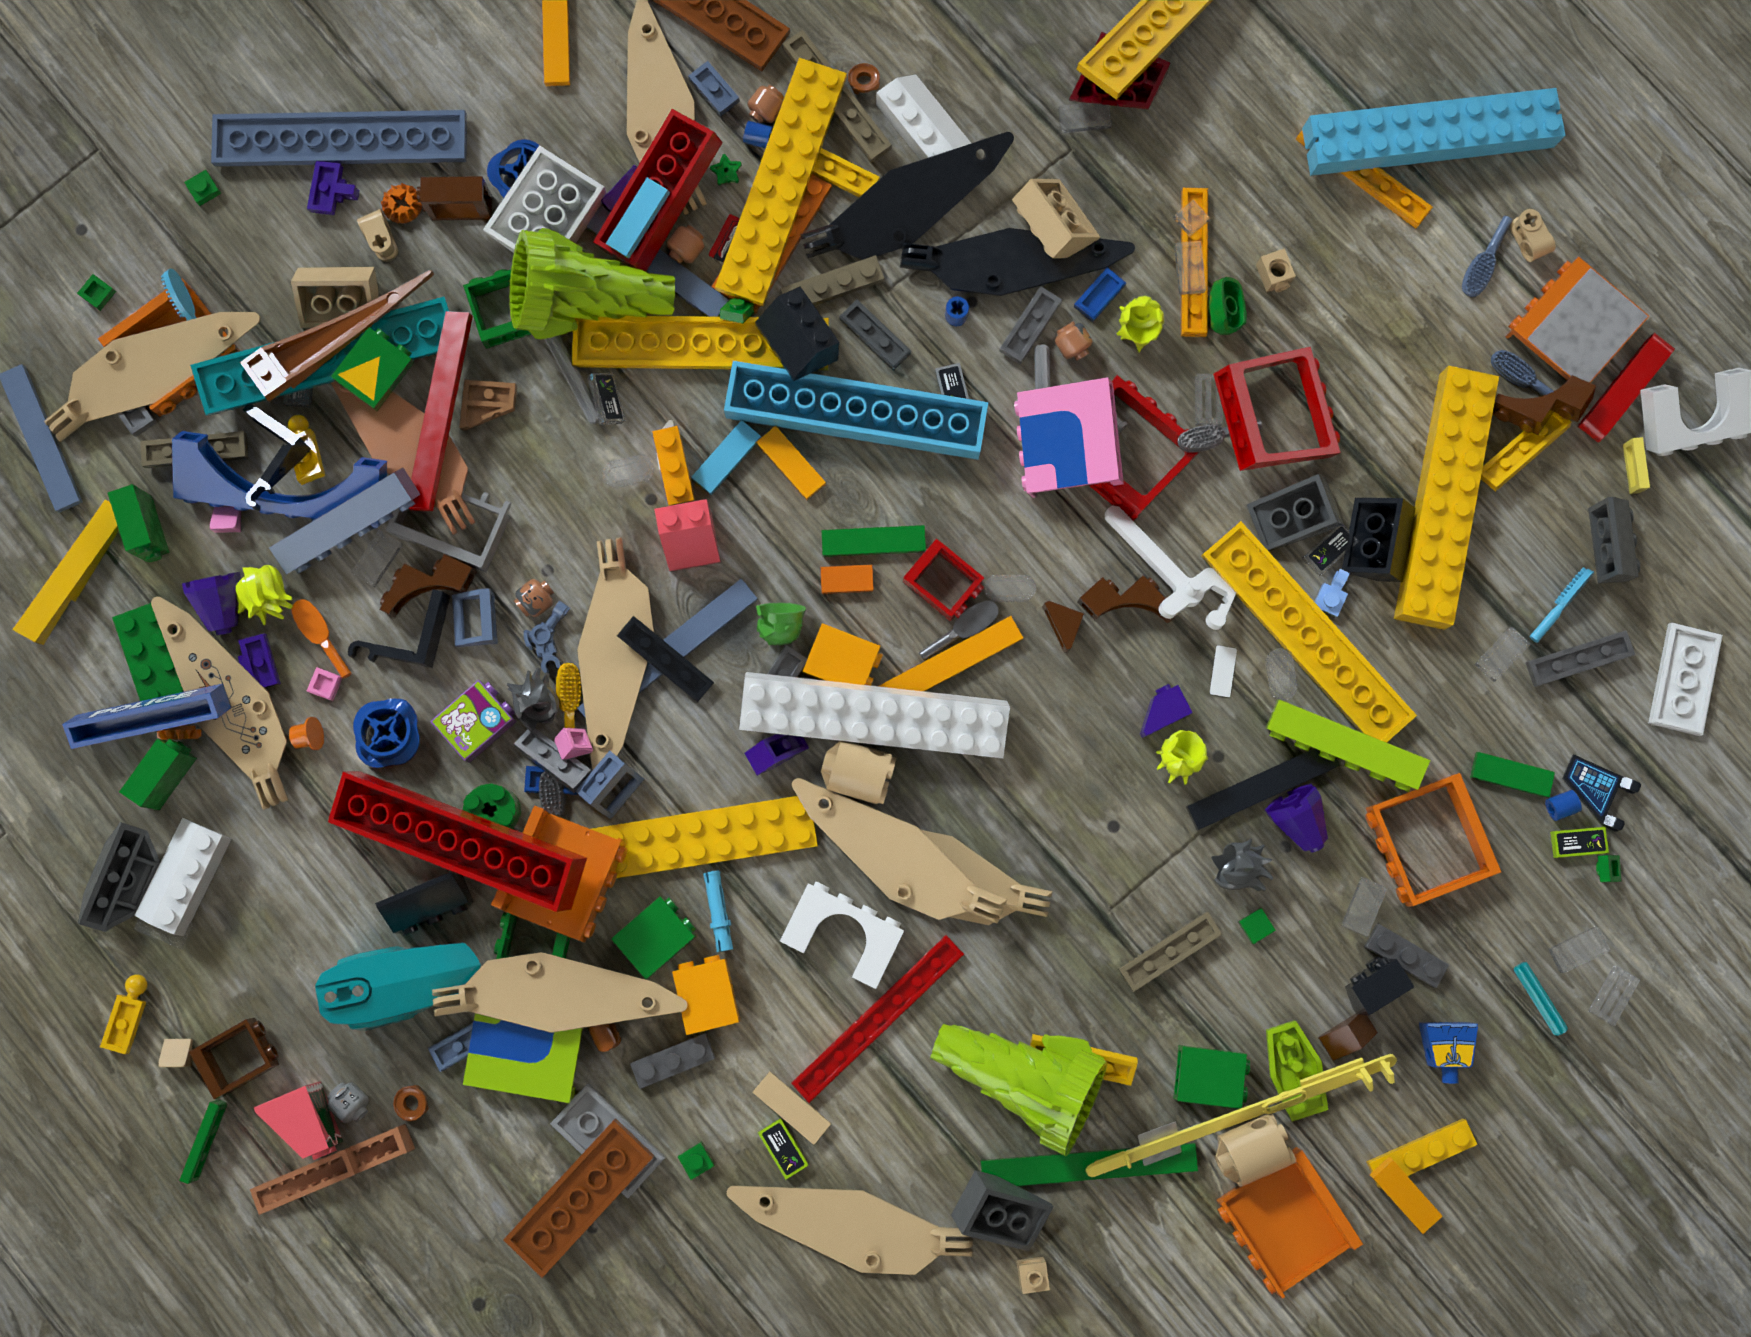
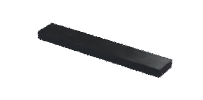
M1314 748L1186 806V809L1196 830H1200L1339 767L1340 764L1337 757L1333 762L1319 756L1320 750Z

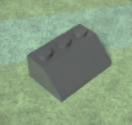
M1607 497L1588 508L1598 584L1628 582L1639 577L1638 573L1640 572V562L1636 558L1635 553L1637 538L1632 530L1634 514L1633 510L1629 507V500Z

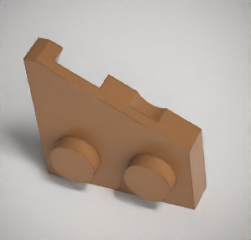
M464 380L459 428L461 430H468L515 411L516 383Z

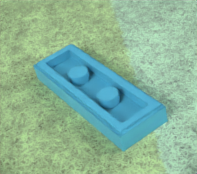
M646 178L606 244L625 257L630 258L668 198L669 190Z
M741 420L692 475V480L712 495L753 449L761 436Z

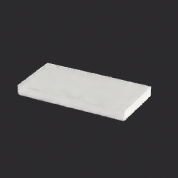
M1676 623L1668 624L1648 724L1696 736L1703 735L1723 635Z

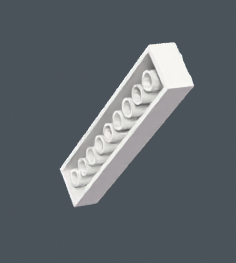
M746 672L739 730L1003 758L1010 706L1005 700Z

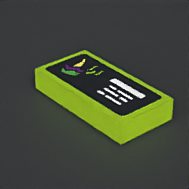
M1606 827L1550 832L1554 858L1609 853Z
M779 1118L758 1132L785 1180L809 1165L782 1118Z

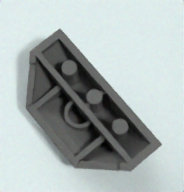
M120 822L102 848L84 891L78 924L106 932L135 916L160 864L159 857L147 830Z

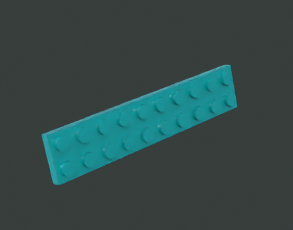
M444 296L389 311L370 328L374 331L379 328L391 337L389 342L395 347L401 344L412 353L410 356L412 360L437 354L446 311L449 312L446 298ZM364 332L294 389L289 387L277 397L335 382L331 375ZM266 345L190 365L206 416L267 400L240 363L259 348Z

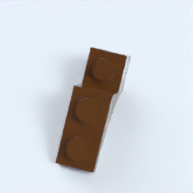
M1572 375L1559 389L1536 398H1513L1498 393L1495 398L1493 415L1503 422L1508 421L1519 426L1525 432L1539 435L1553 412L1558 413L1564 419L1579 422L1593 400L1596 385Z
M445 554L442 559H438L432 569L434 573L432 577L404 563L402 568L396 570L392 579L394 583L390 591H386L380 601L382 606L379 610L395 618L410 600L433 589L450 590L459 593L467 592L477 572L472 567Z
M1144 575L1121 596L1118 594L1119 589L1110 579L1106 581L1102 577L1077 601L1094 621L1105 613L1120 608L1147 610L1162 618L1167 624L1175 618L1168 619L1159 613V606L1166 598L1158 591L1160 589L1158 584L1149 577L1147 579Z

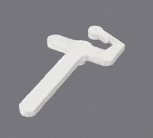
M1111 506L1105 512V520L1173 590V594L1160 604L1159 613L1163 617L1171 619L1186 607L1198 605L1203 599L1204 594L1211 589L1224 596L1222 600L1225 604L1221 603L1217 610H1213L1208 614L1206 624L1213 630L1221 629L1226 622V615L1236 592L1213 568L1204 569L1194 578L1187 577L1120 507Z

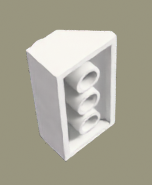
M917 75L896 78L876 92V106L920 160L971 144Z
M182 818L135 916L171 934L185 936L231 838Z

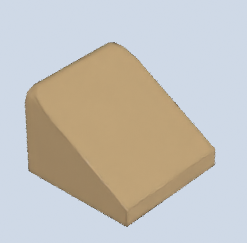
M164 1039L159 1067L191 1066L192 1057L189 1051L192 1050L193 1039Z

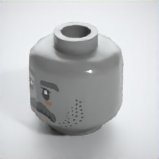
M344 1082L340 1083L327 1097L329 1099L328 1109L343 1123H349L352 1120L358 1122L368 1112L366 1106L368 1105L369 1097L353 1082L347 1084Z

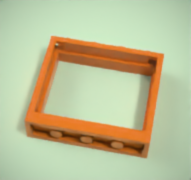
M1460 773L1450 775L1419 787L1418 790H1411L1366 808L1367 814L1365 817L1371 829L1374 828L1378 837L1375 840L1379 851L1385 854L1388 862L1386 863L1387 872L1391 878L1395 879L1398 886L1396 888L1397 896L1401 903H1405L1406 907L1421 904L1501 873ZM1446 786L1480 870L1414 895L1380 811Z

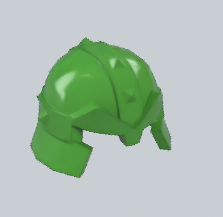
M766 603L756 606L758 616H761L757 622V632L760 634L759 637L765 640L768 645L791 644L798 638L803 626L805 606L793 603Z

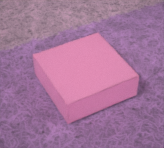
M316 667L307 692L333 701L343 678Z

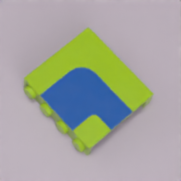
M475 1013L463 1085L570 1103L575 1094L576 1087H573L583 1028L550 1033Z

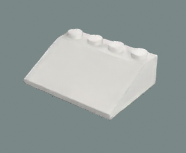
M539 145L483 231L513 253L521 230L538 232L542 228H547L558 232L576 243L601 206V200L606 195L605 187Z

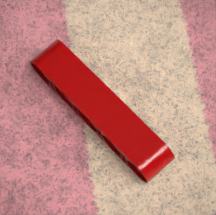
M1655 332L1650 335L1577 427L1599 443L1611 431L1641 393V390L1646 387L1670 357L1675 348Z

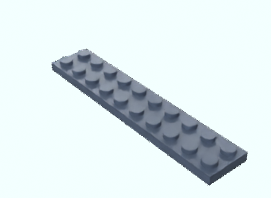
M465 110L212 115L211 163L214 166L315 165L316 161L340 164L466 162L467 113Z

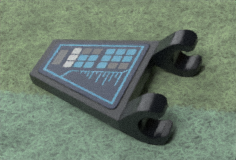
M1574 754L1562 777L1603 826L1614 832L1623 829L1625 822L1619 818L1607 815L1618 788L1630 794L1638 793L1641 788L1640 782L1623 777Z

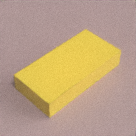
M1643 437L1632 438L1623 444L1629 493L1638 494L1650 488Z

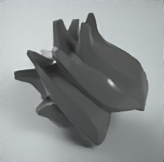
M539 667L533 675H531V671H527L523 685L507 683L508 690L512 692L515 715L530 732L535 729L537 722L553 723L559 710V699L549 685L550 674L546 673L541 680V669Z
M1252 839L1243 843L1233 842L1227 844L1222 855L1211 856L1214 864L1219 869L1214 881L1221 888L1227 890H1239L1250 887L1256 891H1265L1266 887L1259 877L1273 879L1270 872L1263 866L1271 862L1272 859L1260 856L1265 845L1251 847Z

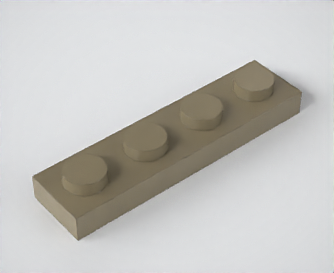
M875 255L782 287L780 291L781 294H784L801 286L815 306L884 282V276Z
M244 431L208 434V442L223 461L248 459L247 433ZM172 438L140 441L142 467L146 469L172 466Z
M1207 911L1121 966L1118 970L1132 992H1135L1222 935Z

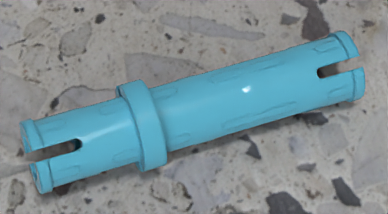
M720 870L703 873L712 920L710 928L714 932L716 951L733 950L729 927L731 926V920H728Z

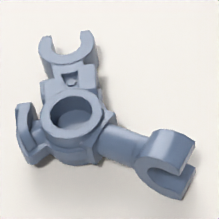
M561 601L556 604L552 614L545 623L542 622L536 625L532 631H524L526 646L533 650V642L537 648V657L543 658L541 669L544 673H549L547 665L550 661L555 662L557 669L562 665L561 660L554 655L558 652L553 639L555 632L553 629L571 608Z

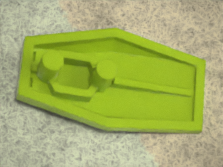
M1290 1021L1266 1029L1269 1073L1278 1095L1282 1092L1301 1087L1300 1080L1323 1072L1321 1059L1297 1021ZM1326 1092L1286 1108L1285 1110L1290 1120L1293 1122L1327 1111ZM1299 1094V1095L1293 1096V1097H1291V1098L1282 1100V1103H1283V1102H1286V1101H1288V1100L1294 1099V1098H1296V1097H1299V1096H1301L1302 1094Z

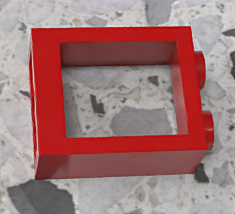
M937 538L903 577L905 585L949 621L954 616L959 619L961 614L968 608L965 603L970 597L976 599L985 588L981 585L984 577ZM939 555L973 582L951 609H948L917 583V580Z

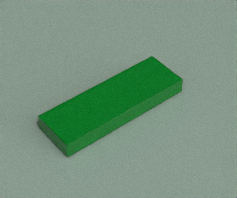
M1476 752L1470 778L1549 798L1555 772Z
M221 1100L209 1102L179 1181L190 1184L199 1180L227 1108V1102Z

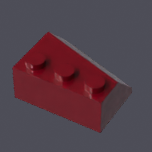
M1101 32L1095 46L1107 35L1106 33ZM1157 57L1117 99L1081 74L1069 101L1149 110L1168 74L1170 62Z

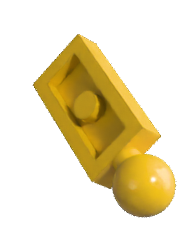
M294 415L288 421V429L299 436L311 448L308 454L294 467L297 481L304 485L326 475L315 433L308 429L309 422L304 416Z
M139 974L130 976L125 982L127 996L117 995L100 1045L101 1048L125 1055L130 1053L146 1005V1001L138 999V996L143 994L148 986L144 976Z

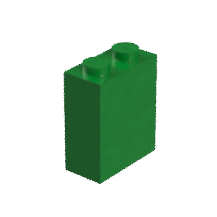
M133 484L107 493L126 552L146 562L158 561L162 559V555L170 553L152 495Z
M170 738L167 741L156 739L119 793L140 807L161 810L197 757L190 753L192 749L180 741L176 742Z
M662 896L658 897L611 938L645 979L652 977L697 937L694 934L696 927L687 917L682 920L676 913L679 907L670 897L666 900Z
M1178 1045L1173 1099L1182 1102L1241 1109L1242 1103H1246L1248 1088L1244 1086L1245 1075L1248 1076L1250 1072V1060L1247 1059V1054Z

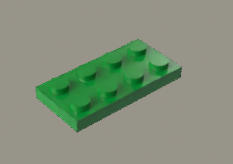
M151 603L112 617L139 700L143 701L184 692Z

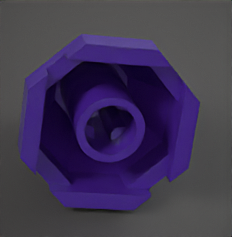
M240 572L182 583L184 594L207 630L209 632L215 631L216 636L231 633V627L238 626L239 603L236 585L241 580Z
M1312 784L1297 787L1288 791L1289 796L1284 800L1282 796L1274 799L1265 809L1269 819L1302 850L1313 853L1325 846L1324 843L1328 839L1323 804L1321 795L1315 786L1313 787Z

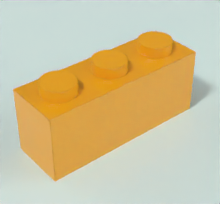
M678 426L652 431L668 506L694 502V492Z

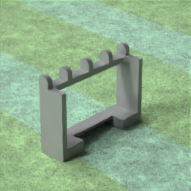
M466 484L464 485L462 498L465 502L499 515L481 556L403 526L402 523L409 509L403 512L399 508L394 510V517L390 519L386 531L410 543H418L459 559L462 563L487 573L511 516L508 512L511 502L505 501L502 509L488 504L489 493L484 492L480 500L465 495Z

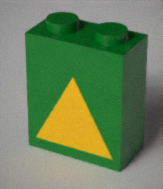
M368 327L331 377L375 411H378L412 367L414 361L410 358L412 353L404 346L399 344L395 347L389 342L391 337L379 328L374 331Z

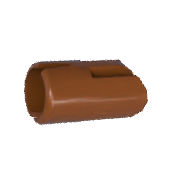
M615 1023L587 1027L599 1051L606 1052L620 1045L621 1037Z

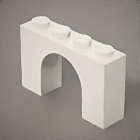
M1735 368L1715 373L1716 409L1708 422L1695 429H1688L1681 419L1678 387L1664 384L1642 389L1641 400L1646 450L1655 452L1658 456H1667L1673 454V450L1677 449L1694 450L1698 448L1699 444L1715 445L1722 443L1723 439L1730 437L1731 439L1746 438L1747 434L1751 433V370Z
M817 881L814 886L808 883L780 942L805 953L815 930L825 918L835 914L849 915L862 925L866 934V947L852 977L876 989L904 930L900 929L901 923L890 917H887L884 921L876 917L877 911L865 905L859 909L852 905L853 899L839 893L838 897H835L828 893L829 887Z

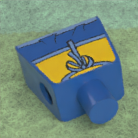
M1419 1022L1427 1065L1441 1067L1442 1083H1459L1458 1067L1473 1066L1478 1024L1470 1022Z

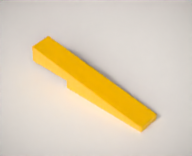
M104 500L12 630L35 643L45 644L70 601L76 602L119 531L109 501Z

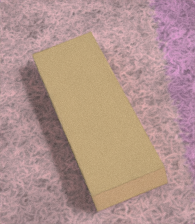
M771 1071L768 1072L752 1092L813 1145L831 1125L830 1121Z

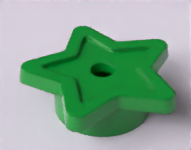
M722 154L720 162L711 165L709 169L717 175L718 186L723 183H738L737 171L742 166V163L740 161H730L726 154Z

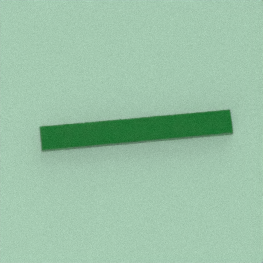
M1195 1143L1180 1145L1181 1153L1144 1166L1143 1159L1131 1163L1130 1169L1125 1165L1095 1177H1090L1086 1173V1168L1090 1164L1131 1148L1073 1152L1067 1156L1048 1154L980 1160L981 1172L998 1176L1016 1186L1198 1171Z

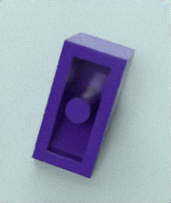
M1167 684L1155 690L1157 695L1150 701L1140 735L1142 738L1193 713L1179 685L1171 688L1170 684Z
M775 734L763 739L744 754L758 776L809 749V746L802 736Z

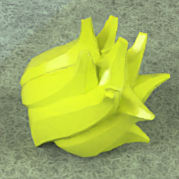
M1139 296L1137 299L1134 298L1125 307H1119L1122 312L1119 319L1121 329L1116 334L1122 336L1121 340L1133 341L1140 353L1141 349L1150 341L1157 340L1162 331L1164 313L1161 310V306L1157 301L1152 300L1151 297Z
M264 565L260 569L242 567L244 577L236 585L239 603L238 614L247 608L248 618L251 619L256 614L263 625H266L267 613L284 619V616L280 614L283 610L279 606L292 609L293 606L286 601L292 600V596L285 593L280 572L271 565Z
M1179 730L1173 733L1169 739H1165L1161 750L1156 751L1157 754H1161L1162 758L1157 770L1166 767V770L1170 773L1168 783H1171L1178 776H1182L1184 785H1186L1188 777L1194 772H1199L1208 760L1206 745L1196 732Z

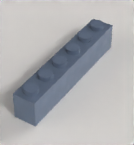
M401 468L269 547L286 575L293 570H296L299 574L311 566L309 561L316 557L319 562L332 554L329 549L335 545L338 549H341L351 543L352 539L350 536L355 533L361 537L373 530L371 524L377 520L381 525L393 518L392 511L397 508L403 512L415 505L413 499L421 494L405 469Z

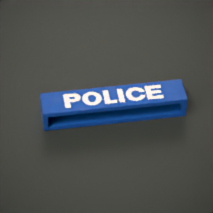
M223 684L78 714L62 725L70 748L74 749L216 719L231 709Z

